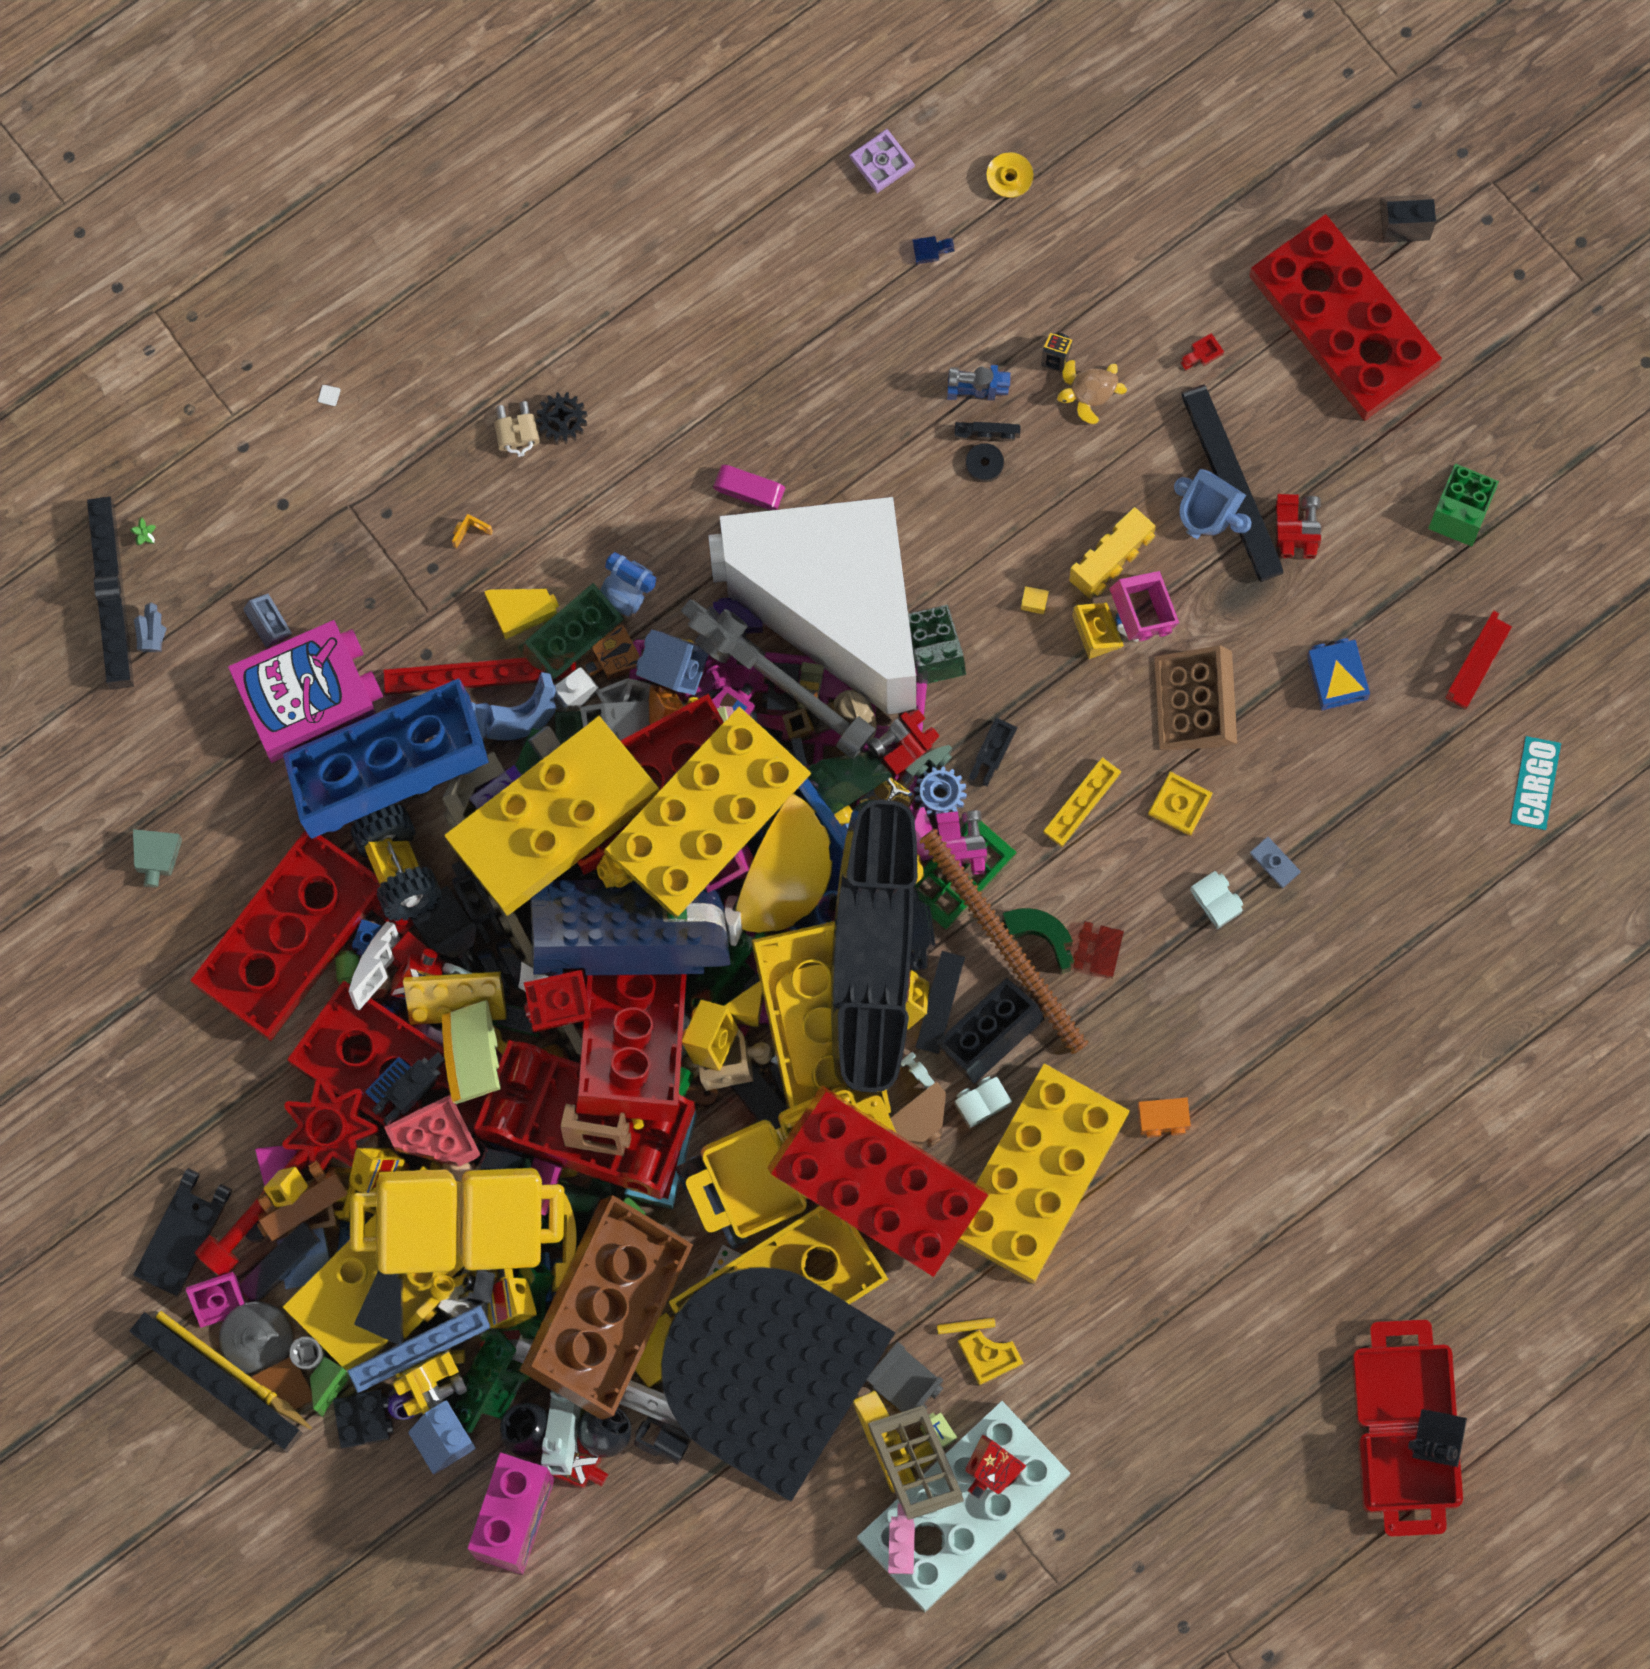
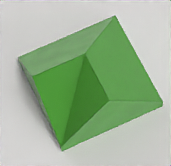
M326 1357L322 1359L310 1376L313 1409L320 1416L325 1414L350 1378L344 1368Z

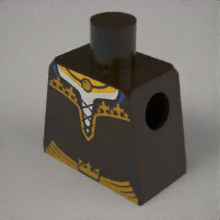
M905 771L902 772L897 780L886 775L860 799L859 804L873 799L893 800L901 802L910 808L914 800V794L908 788L915 779Z

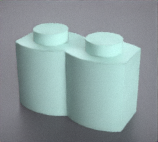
M1214 871L1191 886L1190 891L1214 926L1219 929L1242 913L1241 906H1243V902L1236 893L1232 895L1228 890L1229 882L1222 873L1218 875Z
M988 1076L977 1083L978 1088L972 1091L968 1088L956 1095L958 1099L955 1100L954 1105L969 1129L1011 1105L1012 1101L997 1077L991 1079Z

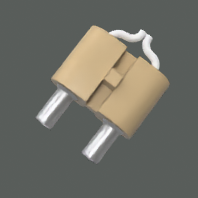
M522 401L519 403L521 415H517L515 419L506 417L503 405L497 406L498 420L494 422L499 450L516 453L518 457L524 456L526 451L540 442L536 419L533 414L529 413L528 402ZM519 446L524 448L521 453L517 450Z

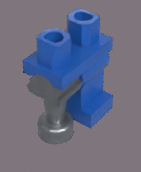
M991 365L990 369L980 366L975 372H962L957 367H950L947 400H957V394L973 395L980 399L987 397L989 401H994L995 395H1008L1010 372H998V365Z

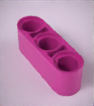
M721 465L713 488L720 493L768 510H778L786 489L775 481L729 465Z

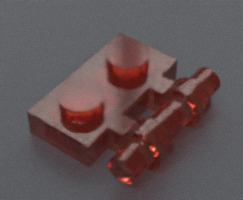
M1084 921L1083 928L1079 930L1078 934L1080 939L1078 949L1074 951L1073 955L1075 960L1073 969L1081 971L1085 962L1091 964L1090 974L1113 979L1124 931L1101 925L1099 934L1092 933L1093 923ZM1089 942L1096 943L1094 955L1087 954Z

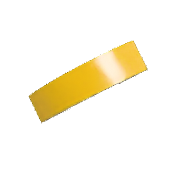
M565 1193L562 1263H556L552 1267V1274L555 1276L552 1282V1292H557L576 1249L575 1219Z

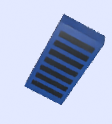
M398 1057L365 1093L378 1104L385 1097L384 1093L410 1066Z

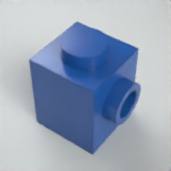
M361 920L352 944L353 950L357 952L356 955L362 957L373 938L383 926Z

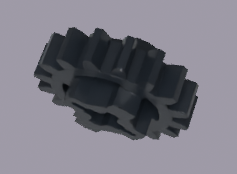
M556 392V398L554 399L548 395V403L542 401L540 403L543 410L536 411L537 416L541 417L536 419L537 425H542L539 428L540 433L547 432V440L554 437L555 444H558L560 439H563L564 443L567 444L570 437L576 441V433L581 435L584 433L581 426H587V420L583 419L588 417L587 411H582L585 408L584 403L577 404L578 397L574 396L570 399L568 392H566L564 397H561L560 393ZM565 405H569V406H571L573 409H569V408H567ZM556 406L552 412H549L552 407ZM560 415H564V421H560ZM572 424H575L573 428L568 430ZM551 427H555L560 432L551 429Z

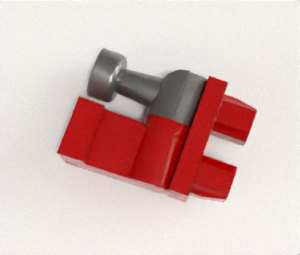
M1277 494L1275 501L1276 547H1279L1281 558H1293L1294 548H1303V558L1315 559L1321 544V525L1317 522L1316 510L1321 507V499L1316 496L1303 497L1302 508L1306 510L1305 520H1298L1299 494Z
M919 709L909 714L905 712L891 724L888 731L879 740L872 738L867 742L868 748L877 758L885 753V747L895 742L898 745L897 749L886 755L880 762L893 779L926 754L939 737V734L933 727H930L924 733L919 729L918 725L925 720L924 715Z

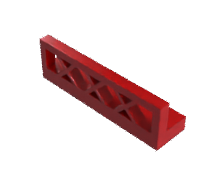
M1494 610L1445 697L1464 709H1467L1512 628L1511 625L1499 620L1498 616L1500 613Z

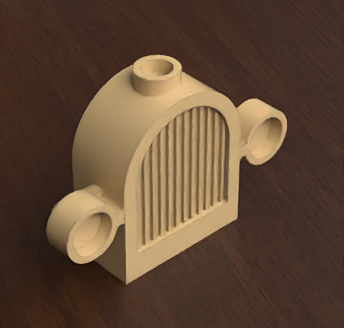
M738 1030L720 1071L694 1064L690 1056L682 1060L680 1067L693 1073V1078L700 1074V1081L707 1091L752 1082L751 1060L754 1059L759 1064H765L771 1060L772 1051L769 1045L764 1042H759L749 1047L742 1032Z

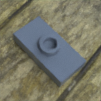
M1269 837L1264 839L1250 852V855L1282 889L1301 873Z

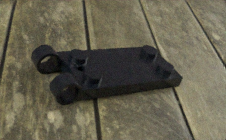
M187 1168L183 1174L180 1185L133 1274L135 1277L176 1297H179L198 1260L194 1252L211 1234L232 1193L231 1188L220 1184L215 1191L211 1203L191 1194L200 1173L190 1168ZM194 1204H199L198 1210H193Z

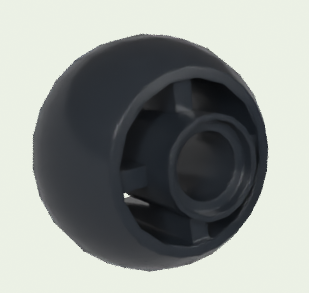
M530 1402L519 1403L511 1407L504 1414L500 1423V1435L503 1444L512 1453L523 1457L534 1456L543 1452L542 1445L546 1435L548 1412L543 1407Z
M617 1408L614 1416L602 1420L586 1411L579 1421L577 1433L581 1445L589 1453L600 1458H610L618 1455L627 1447L631 1439L632 1428L627 1415Z

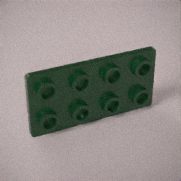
M742 932L736 946L731 945L728 939L731 965L704 967V974H686L684 1011L692 1015L694 1008L698 1007L700 1000L725 1006L742 993L743 985L755 974L745 962L753 950L751 940H754L753 937Z
M500 1328L491 1329L485 1338L481 1350L475 1356L470 1370L463 1378L467 1392L461 1395L456 1393L450 1402L452 1410L464 1430L468 1433L473 1431L482 1413L502 1419L525 1379L521 1372L507 1368L516 1352V1348Z

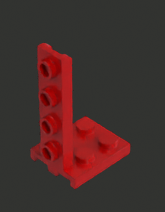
M582 970L523 982L527 997V1004H524L526 1017L532 1023L533 1031H539L542 1037L551 1035L550 1028L592 1019Z

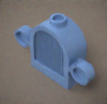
M1199 469L1194 480L1181 477L1175 482V492L1179 496H1183L1180 504V517L1187 528L1186 533L1198 539L1201 534L1216 535L1224 531L1229 524L1231 529L1238 533H1246L1250 529L1251 519L1245 514H1236L1246 495L1210 471Z

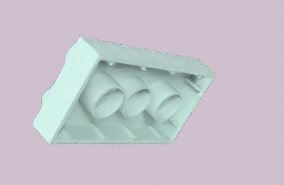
M1003 1401L945 1454L962 1492L964 1502L914 1518L915 1529L921 1525L922 1527L935 1526L942 1532V1550L934 1556L919 1555L914 1551L913 1574H890L924 1612L932 1607L1071 1474ZM985 1435L1024 1463L1026 1467L1015 1478V1481L1000 1494H996L987 1488L980 1499H977L967 1491L975 1478L968 1474L965 1468L981 1436ZM938 1461L924 1473L925 1478L942 1473ZM945 1477L927 1483L933 1497L950 1491ZM923 1485L906 1490L911 1504L928 1499ZM898 1499L857 1536V1540L887 1572L889 1563V1527L891 1516L897 1517L898 1503H900Z

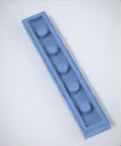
M481 1305L347 1370L359 1393L491 1328V1325Z

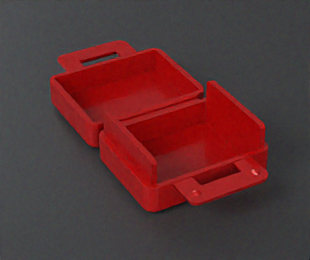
M1428 1320L1375 1322L1370 1328L1372 1348L1358 1349L1352 1356L1356 1421L1360 1427L1369 1428V1433L1363 1434L1358 1441L1362 1506L1368 1513L1384 1514V1528L1388 1536L1443 1534L1447 1529L1446 1509H1456L1463 1503L1461 1461L1459 1460L1458 1467L1412 1458L1413 1453L1412 1450L1408 1449V1444L1410 1440L1416 1438L1421 1409L1457 1416L1452 1349L1445 1344L1433 1345L1432 1324ZM1418 1335L1419 1346L1386 1347V1336ZM1431 1510V1520L1399 1521L1398 1512Z

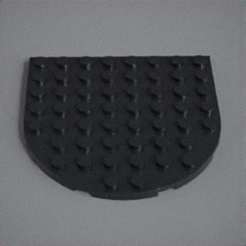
M765 1266L736 1269L713 1278L698 1291H695L675 1314L665 1336L662 1351L661 1381L664 1395L678 1424L694 1442L709 1453L792 1502L896 1332L800 1274L785 1269Z

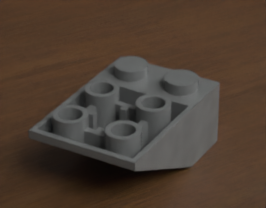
M649 701L601 703L580 707L583 728L600 716L619 740L650 725Z

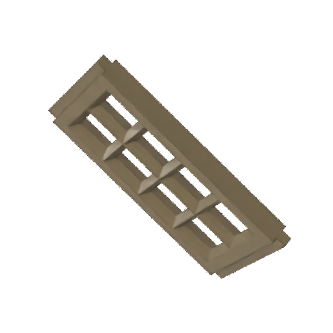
M924 1405L868 1423L874 1443L907 1520L964 1502L962 1492ZM921 1421L926 1435L909 1440L904 1426ZM899 1428L904 1442L887 1447L882 1433ZM929 1440L934 1454L917 1459L911 1445ZM907 1447L912 1461L895 1466L889 1452ZM937 1458L942 1473L925 1478L919 1464ZM915 1466L920 1480L903 1485L897 1471ZM945 1477L950 1491L933 1497L927 1483ZM923 1485L928 1499L911 1504L905 1490Z

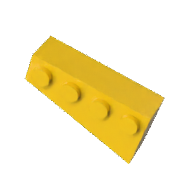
M1134 507L1112 529L1114 533L1112 535L1108 533L1100 539L1095 552L1090 549L1083 556L1084 558L1080 565L1076 562L1071 567L1069 581L1089 599L1094 595L1099 596L1107 587L1105 583L1110 578L1114 580L1123 570L1122 566L1126 561L1131 563L1139 554L1138 549L1143 544L1147 546L1154 539L1155 534L1153 533L1156 526Z

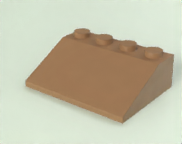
M1219 645L1155 656L1160 750L1218 748L1236 745L1237 728L1232 651Z

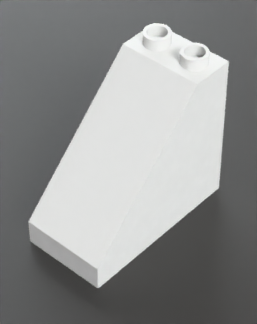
M893 497L720 516L721 534L708 536L713 582L727 581L728 598H732V601L737 600L760 619L763 624L819 665H824L826 670L863 695L886 714L905 713L916 710V673Z

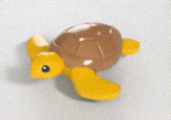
M1070 360L1065 364L1063 379L1072 388L1062 390L1058 394L1057 400L1062 403H1071L1077 399L1079 401L1077 407L1079 417L1088 424H1097L1099 418L1092 412L1090 406H1099L1105 403L1113 393L1123 395L1127 392V388L1122 383H1118L1116 364L1109 365L1107 370L1087 369L1077 375L1075 372V361Z

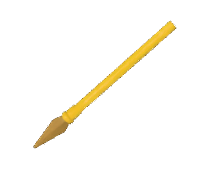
M160 1311L157 1314L156 1320L256 1393V1396L265 1401L266 1405H271L277 1413L310 1430L312 1429L287 1401L277 1397L275 1392L257 1383L164 1312Z

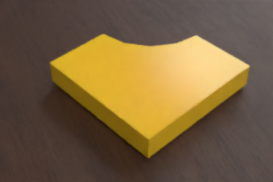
M980 1330L957 1341L979 1386L1024 1364L1013 1341L1004 1344L995 1343L987 1339Z

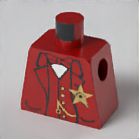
M982 1435L965 1468V1471L975 1478L967 1491L977 1499H980L987 1488L996 1494H1000L1025 1469L1026 1465L996 1442Z

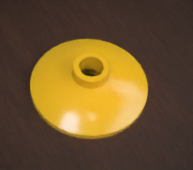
M1012 152L1000 154L990 162L987 168V182L990 188L1002 197L1014 198L1021 196L1032 185L1033 168L1030 162L1020 154ZM1012 175L1014 180L1007 181L1005 177Z

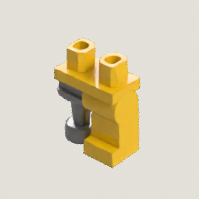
M447 1349L403 1371V1376L392 1383L398 1395L410 1390L414 1398L402 1403L408 1416L416 1415L420 1412L424 1415L432 1408L441 1404L444 1398L454 1392L458 1395L467 1392L459 1374L451 1377V1383L442 1387H438L436 1383L447 1376H452L459 1372Z

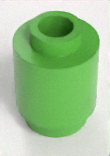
M342 951L340 956L335 957L336 979L339 982V986L343 980L351 985L354 972L360 962L359 955H355L354 951Z

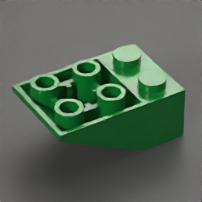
M1455 464L1428 529L1472 547L1499 481Z

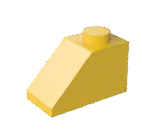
M912 970L909 971L905 1008L909 1016L907 1030L927 1014L929 982Z

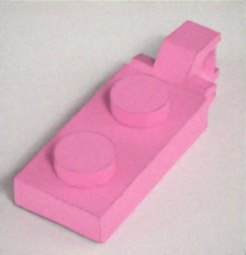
M898 1503L897 1517L891 1516L889 1527L888 1574H913L915 1523L914 1518L907 1520L900 1503Z

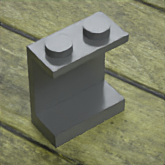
M899 1342L894 1345L866 1380L872 1388L901 1412L923 1405L927 1409L928 1407L925 1403L930 1397L935 1399L944 1389L941 1386L943 1379L936 1377L910 1355Z

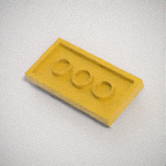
M501 972L405 977L403 980L410 1025L442 1023V1015L485 1000L488 1001L492 1020H506L507 1018Z

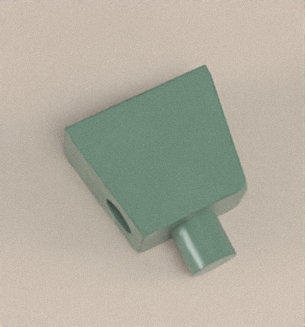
M133 829L134 866L137 872L145 873L144 886L156 888L159 884L160 875L171 876L182 843V838L179 834Z

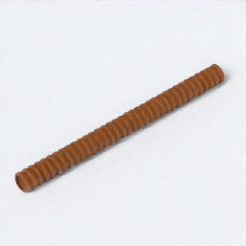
M933 829L920 838V844L923 843L925 845L924 849H928V855L933 856V862L938 863V869L941 868L943 870L941 873L943 875L946 874V880L951 881L950 886L956 888L955 893L961 895L959 898L965 901L963 904L965 906L968 905V911L973 912V918L976 917L978 919L977 923H981L983 926L981 929L986 930V936L991 937L990 942L996 944L994 946L995 949L1000 950L999 954H1003L1005 957L1003 960L1008 961V967L1013 968V974L1016 973L1018 975L1017 979H1021V985L1026 986V992L1031 993V999L1034 998L1036 1000L1035 1003L1044 1012L1043 1016L1048 1017V1023L1053 1024V1030L1056 1029L1058 1031L1056 1034L1058 1036L1061 1035V1041L1066 1042V1048L1071 1049V1055L1076 1054L1086 1047L1089 1041L1083 1039V1033L1080 1034L1078 1032L1080 1029L1074 1026V1021L1071 1022V1016L1066 1015V1009L1061 1008V1002L1058 1003L1056 1001L1058 998L1056 996L1053 997V991L1048 990V984L1045 985L1043 983L1044 979L1038 976L1040 973L1035 972L1034 969L1036 967L1030 965L1031 960L1025 958L1027 956L1026 953L1023 954L1021 952L1022 948H1018L1016 945L1018 942L1013 941V935L1008 934V928L1005 929L1003 927L1004 923L999 921L1000 917L995 916L994 913L996 911L990 909L991 904L985 902L987 900L986 897L983 898L981 896L982 892H978V886L973 885V879L968 878V872L965 873L963 871L965 868L963 866L960 867V861L955 860V854H951V849L945 846L947 843L941 840L943 837L941 835L938 836V830Z

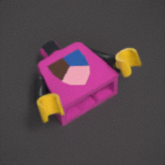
M745 682L737 692L727 686L724 689L719 688L704 693L697 698L692 697L686 703L688 705L709 694L716 708L726 707L728 718L740 706L757 722L755 705L749 701L756 690Z

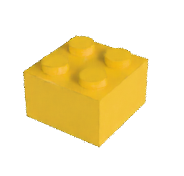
M700 1000L698 1007H695L692 1012L688 1028L683 1031L682 1044L694 1064L720 1071L739 1028L727 1007Z

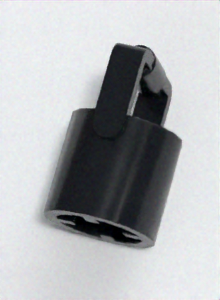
M648 1416L646 1421L641 1422L635 1432L634 1445L653 1456L659 1455L679 1465L687 1451L691 1438L674 1426ZM650 1423L662 1428L653 1446L641 1440L649 1430Z

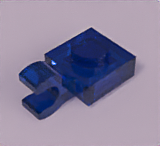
M936 236L912 239L916 265L939 261V254L955 252L953 238L943 239L940 242L936 241Z

